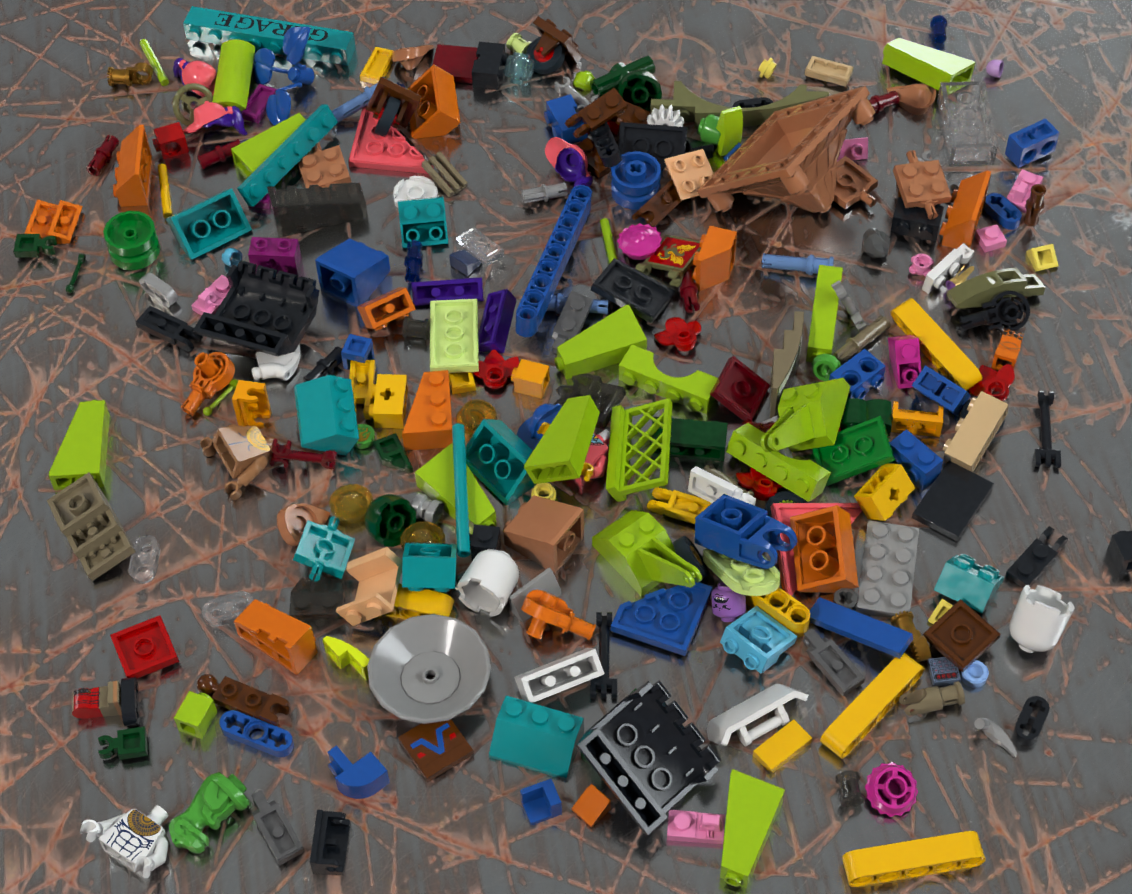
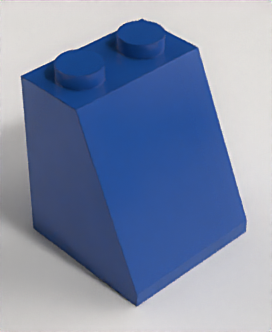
M350 238L315 260L321 291L355 307L365 303L391 271L388 255Z

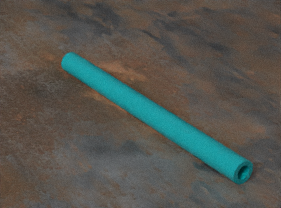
M457 423L452 426L457 555L465 558L470 556L465 427L463 424Z

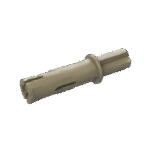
M879 316L856 336L848 338L845 341L846 344L837 350L833 356L839 360L840 364L844 363L851 356L858 354L862 348L876 339L881 333L889 329L891 326L890 321L885 316Z

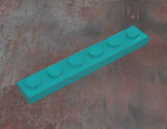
M322 104L237 188L248 206L254 207L338 123L327 104Z

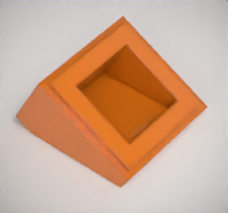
M590 784L571 809L592 828L611 810V801L593 784Z

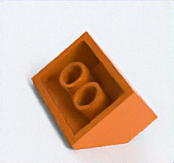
M433 64L407 88L422 96L410 119L411 137L414 139L445 136L461 123L454 76Z
M138 125L121 141L120 151H117L119 167L115 168L117 184L113 185V194L115 198H118L120 207L148 205L152 153L144 125Z
M987 170L961 180L959 188L953 190L950 201L953 203V206L948 205L945 219H948V221H943L939 234L943 236V246L957 249L964 243L969 248L971 247L984 207L992 171Z
M835 505L790 517L791 528L797 536V545L793 548L798 591L835 593L841 588H858L850 513Z

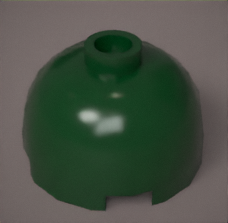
M638 69L630 71L623 76L619 83L618 93L626 102L647 111L651 110V99L662 98L658 79L647 70Z
M394 494L382 495L374 499L368 506L364 516L365 527L368 534L374 540L384 546L394 547L403 543L401 539L405 537L408 531L412 533L414 530L416 510L407 499Z

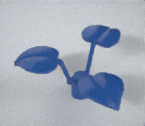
M292 27L284 35L283 52L287 55L286 60L295 65L289 70L273 67L275 55L270 49H259L254 55L253 77L258 84H268L272 78V71L288 74L289 80L295 83L277 89L276 95H270L267 100V117L274 126L289 118L291 98L287 90L296 87L301 88L302 84L311 85L314 81L313 69L299 63L306 48L310 27Z

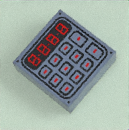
M946 657L928 659L927 665L933 686L953 685L954 682L961 681L958 668Z

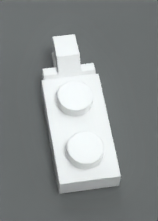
M964 243L957 249L954 248L926 275L922 290L929 294L935 288L939 289L945 283L946 277L949 274L953 276L958 271L960 264H967L974 250Z
M697 466L691 469L688 492L710 503L715 502L723 494L755 506L756 498L748 493H743V490L738 488V486Z

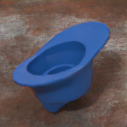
M560 404L540 405L535 409L533 416L519 427L517 436L534 450L543 437V434L537 433L541 424L544 422L551 424L562 406Z

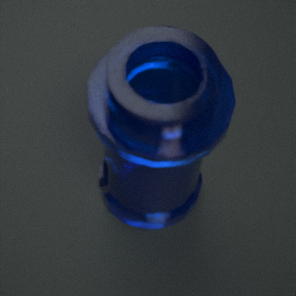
M942 15L934 16L930 22V27L933 29V41L935 43H943L947 39V20Z

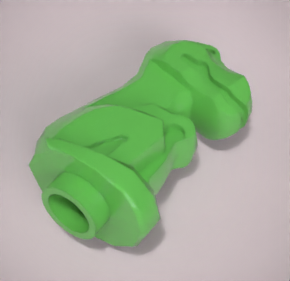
M217 772L204 780L188 809L172 819L169 824V832L175 847L178 849L185 848L196 854L203 853L205 851L204 848L208 847L210 843L208 836L202 832L203 829L208 825L213 830H218L221 822L227 820L235 810L242 811L250 806L249 800L243 794L247 788L235 775L231 774L227 778L220 772Z

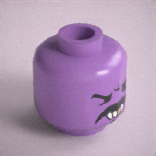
M724 582L718 583V587L712 590V612L715 616L721 617L723 622H734L737 620V617L742 616L746 612V595L732 591Z

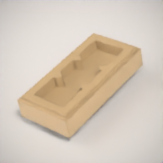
M815 56L811 57L805 69V76L845 87L853 73L852 66Z

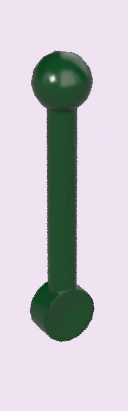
M85 254L78 255V263L71 281L65 287L67 293L74 292L75 281L82 263H85L86 260Z

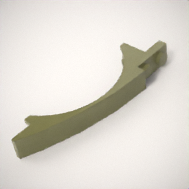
M674 81L673 100L651 99V113L654 108L659 110L662 104L665 109L672 105V111L679 110L680 116L684 118V122H695L694 129H698L702 118H706L710 114L720 117L721 111L733 108L717 105L698 97L686 88L681 81ZM799 85L791 94L777 102L760 107L742 108L743 127L762 125L775 111L827 97L829 92L807 91V85Z

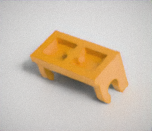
M238 380L232 397L238 425L256 426L258 429L264 428V423L255 422L254 420L258 417L263 419L270 418L272 414L265 383Z
M893 401L891 432L902 433L907 429L914 435L940 437L944 407L938 406L937 413L898 409V401Z

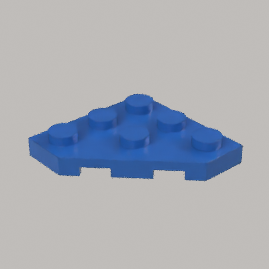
M695 582V585L691 588L677 585L667 590L662 588L646 594L643 599L632 603L628 601L620 604L611 624V631L686 656L710 599L713 587L700 582Z

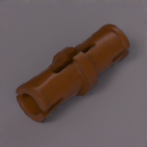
M1041 184L1032 186L1030 197L1025 204L1026 214L1024 223L1028 226H1036L1039 222L1040 213L1044 210L1043 200L1046 187Z

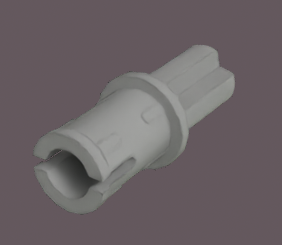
M562 182L547 186L542 184L541 187L524 189L521 195L524 203L540 200L548 202V199L567 197L568 192L565 191L567 190L566 183Z

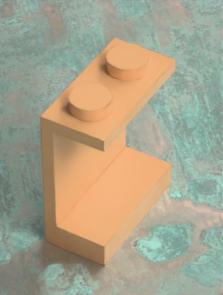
M388 547L347 562L346 571L359 581L355 601L337 607L336 612L352 626L392 612L402 571V559Z

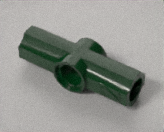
M648 55L627 65L621 62L615 64L609 73L590 81L593 94H598L600 98L613 88L618 90L621 79L630 71L640 69L647 70L652 74L655 73L656 67L652 58Z

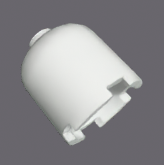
M487 549L479 552L455 587L461 593L459 600L474 612L479 613L480 610L490 612L489 616L499 615L518 582V566L510 555L504 551Z
M1025 585L1009 623L1012 638L1019 644L1022 650L1029 653L1034 651L1045 652L1053 649L1075 609L1073 603L1068 602L1066 604L1060 600L1062 595L1052 589L1037 585L1034 590L1030 589L1029 585Z

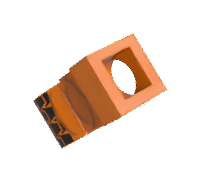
M1007 328L1004 329L994 354L992 369L999 371L1003 365L998 360L1003 359L1012 362L1011 366L1014 370L1024 333Z

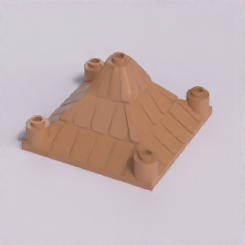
M866 86L775 111L697 190L701 198H707L716 211L726 212L733 206L735 198L732 194L742 192L744 195L780 199L785 203L812 213L828 211L832 206L831 203L834 201L837 181L836 163L848 131L846 128L851 120L856 125L861 124L863 126L874 119L875 110L867 99L870 92Z

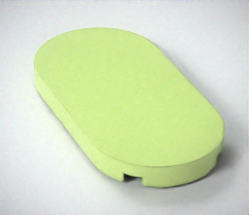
M707 548L703 550L704 563L736 593L747 596H762L776 591L780 586V572L775 566L769 569L760 568L731 559Z

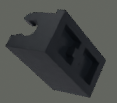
M317 810L310 856L313 874L344 876L351 821L345 819V813Z

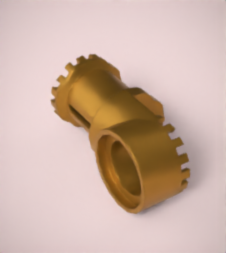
M143 62L126 69L108 67L107 75L109 76L107 78L109 79L107 81L109 86H114V84L132 86L133 84L143 85L144 83L146 85L151 82L153 68ZM138 71H143L144 73L146 72V74L148 75H140Z
M900 611L899 615L896 613L895 616H892L890 618L892 626L913 634L910 648L912 649L911 652H913L914 660L921 662L931 659L928 642L925 636H921L920 631L916 630L912 621L914 618L911 611H903L901 613Z

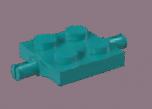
M335 516L329 518L328 525H319L307 520L293 561L312 568L309 575L311 580H313L316 574L314 581H319L322 572L342 579L355 538L337 530L340 520L336 518L335 523H333Z

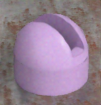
M997 59L990 61L986 66V72L992 77L1000 78L1004 68V61Z

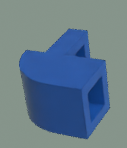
M337 745L328 751L330 760L328 767L335 775L337 788L343 795L354 799L367 798L376 794L390 783L388 771L372 752H369L352 764Z

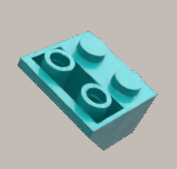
M444 196L398 201L402 248L448 244Z
M966 554L955 555L946 561L934 591L957 602L961 599L970 608L983 613L990 605L1004 576L1000 575V571L992 566L985 565L983 567L976 564L975 559Z

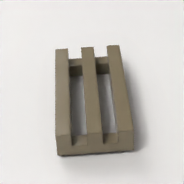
M440 151L436 153V156L432 155L429 157L428 161L424 160L422 162L423 169L449 198L467 187L468 182ZM431 165H434V167L441 173V176H442L445 180H447V181L449 182V184H450L454 189H451V188L446 184V182H445V181L439 176V174L431 167Z

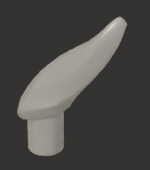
M977 718L975 720V727L982 730L992 742L1003 747L1013 757L1017 755L1014 745L1000 726L987 718Z

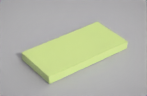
M477 299L430 301V372L448 370L449 373L479 372Z

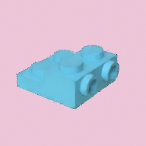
M755 606L725 628L720 643L728 654H735L741 658L748 669H755L762 674L777 662L780 654L795 644L798 636L758 606Z

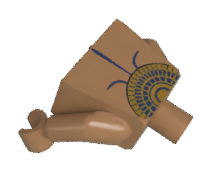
M230 424L227 427L218 428L217 433L213 435V439L209 437L202 438L200 446L206 457L213 456L217 451L231 477L238 479L236 482L229 481L225 485L227 494L235 489L230 494V498L235 501L242 495L240 488L243 485L246 487L266 468L275 437L264 439L256 426Z

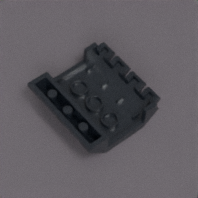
M242 260L239 261L238 267L232 265L226 275L231 285L229 292L215 315L206 312L202 314L193 332L277 357L295 352L316 315L319 290L316 289V280L303 276L298 278V275L284 271L277 273L276 269L261 265L256 269V264Z
M660 680L653 685L648 681L626 696L588 729L576 745L645 835H649L668 817L665 813L698 783L708 781L719 770L715 765L721 761V758L710 744L702 749L700 748V745L706 739L693 722L685 727L682 725L689 717L675 700L668 705L665 703L671 697V694Z

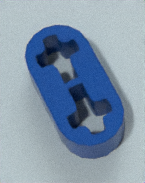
M991 193L986 196L984 210L990 217L1005 229L1014 230L1019 227L1022 213L1016 206L999 193Z

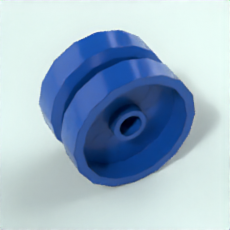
M640 151L622 154V161L616 166L611 167V194L615 202L623 208L639 210L661 190V167L655 157Z

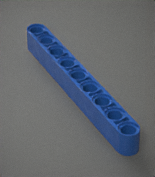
M578 185L573 187L516 310L515 330L519 336L532 337L537 333L591 211L592 190L588 186Z

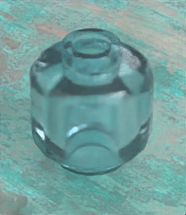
M514 52L513 55L507 57L504 75L511 78L510 83L523 85V81H530L532 79L535 62L530 59L531 55Z

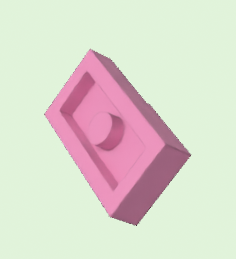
M1022 169L1006 199L1021 212L1026 213L1025 204L1030 197L1031 188L1035 184H1042L1043 177Z
M221 275L208 288H205L198 295V299L191 305L192 310L201 316L204 312L215 315L231 288L228 278Z
M669 810L667 840L723 845L725 815Z

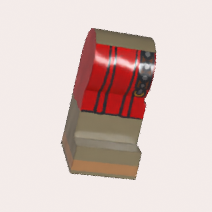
M119 681L108 682V686L95 687L93 689L80 688L73 691L72 715L80 719L122 715L121 685Z

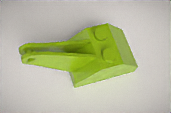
M838 378L783 389L778 405L779 418L762 435V449L765 452H771L788 447L791 452L835 445L850 385L844 378Z
M631 510L592 537V546L641 597L661 582L691 588L695 585V582L698 583L702 580V575L697 567L676 554L666 530L649 512Z

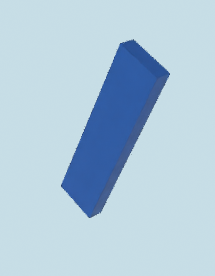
M821 597L817 599L810 609V623L899 659L913 640V634Z

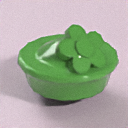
M830 354L817 355L812 361L813 373L822 381L829 380L830 374L841 366L839 360Z

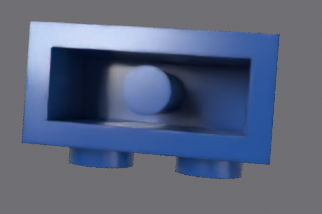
M907 429L890 442L895 461L889 464H902L912 483L921 491L937 479L941 473L943 459Z

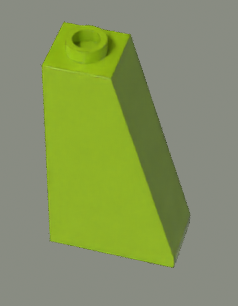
M901 38L887 43L883 49L884 57L882 64L942 93L949 94L971 81L975 62Z
M297 113L231 148L234 164L248 178L307 119L300 113Z
M819 265L806 362H812L820 354H832L839 298L831 285L839 280L841 281L842 267Z
M625 305L558 346L557 357L554 358L558 372L562 371L567 380L620 363L631 345L647 350V338L630 305Z
M590 395L568 398L525 462L524 468L534 484L580 478L600 414Z
M91 400L79 403L49 471V479L54 490H63L88 472L93 476L99 487H105L110 419L105 400Z
M451 443L415 471L417 487L432 500L442 501L444 503L443 510L456 520L453 443ZM466 464L469 533L473 534L474 524L496 526V511Z
M734 769L730 773L720 878L724 879L731 886L747 888L782 806L785 789Z

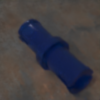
M412 240V247L411 242H408L407 256L404 259L406 267L405 281L409 284L415 282V278L416 282L420 281V268L423 265L421 257L422 244L417 240Z

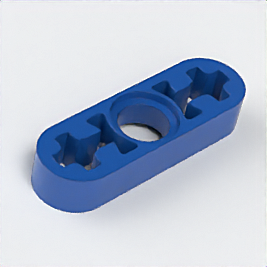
M235 710L225 712L220 718L219 724L222 733L227 738L276 757H286L293 751L294 743L292 736L285 729ZM236 720L238 726L233 725L231 728H229L228 723L232 724ZM254 729L264 730L263 736L259 739L249 737L250 732ZM283 739H285L286 745L281 744L279 747L276 746L275 741L281 742Z

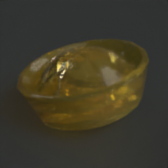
M479 399L470 400L465 403L456 415V422L463 424L465 433L473 436L483 419L498 420L495 408L490 403Z
M347 484L333 492L329 500V507L331 512L341 522L356 524L364 520L366 510L373 501V497L366 487L359 484Z
M428 521L417 522L404 530L401 536V547L404 551L405 543L445 544V534L434 523Z

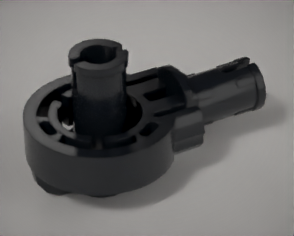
M1005 290L995 294L989 302L981 303L982 308L994 307L959 316L960 322L964 323L961 324L963 331L982 325H989L987 326L988 331L995 329L1004 331L1005 328L1016 331L1022 328L1028 321L1030 306L1022 294ZM1004 295H1015V296L1019 297V298L1021 299V301L1019 302V301H1018L1017 299H1015V298H1013V301H1009V300H1011V297H1005V298H1003V296H1004ZM1017 318H1022V320L1017 325L1010 327V325L1017 323Z

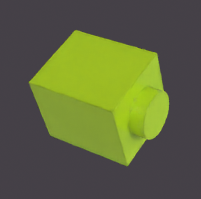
M189 691L174 716L178 731L203 739L218 712L212 697L202 692L197 694Z

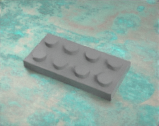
M868 520L856 612L892 618L896 613L899 615L900 611L901 613L903 611L910 612L919 528Z

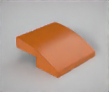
M37 199L24 234H40L41 239L47 236H54L57 244L70 243L83 206L62 200L56 205Z

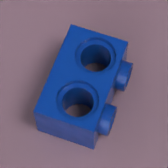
M1045 118L1010 134L1005 155L1020 168L1054 152L1060 132Z
M863 349L832 372L829 380L844 378L850 385L848 398L863 399L867 392L873 388H878L883 383L886 366L866 349Z
M926 365L912 384L915 390L956 416L959 415L963 405L971 397L966 390Z

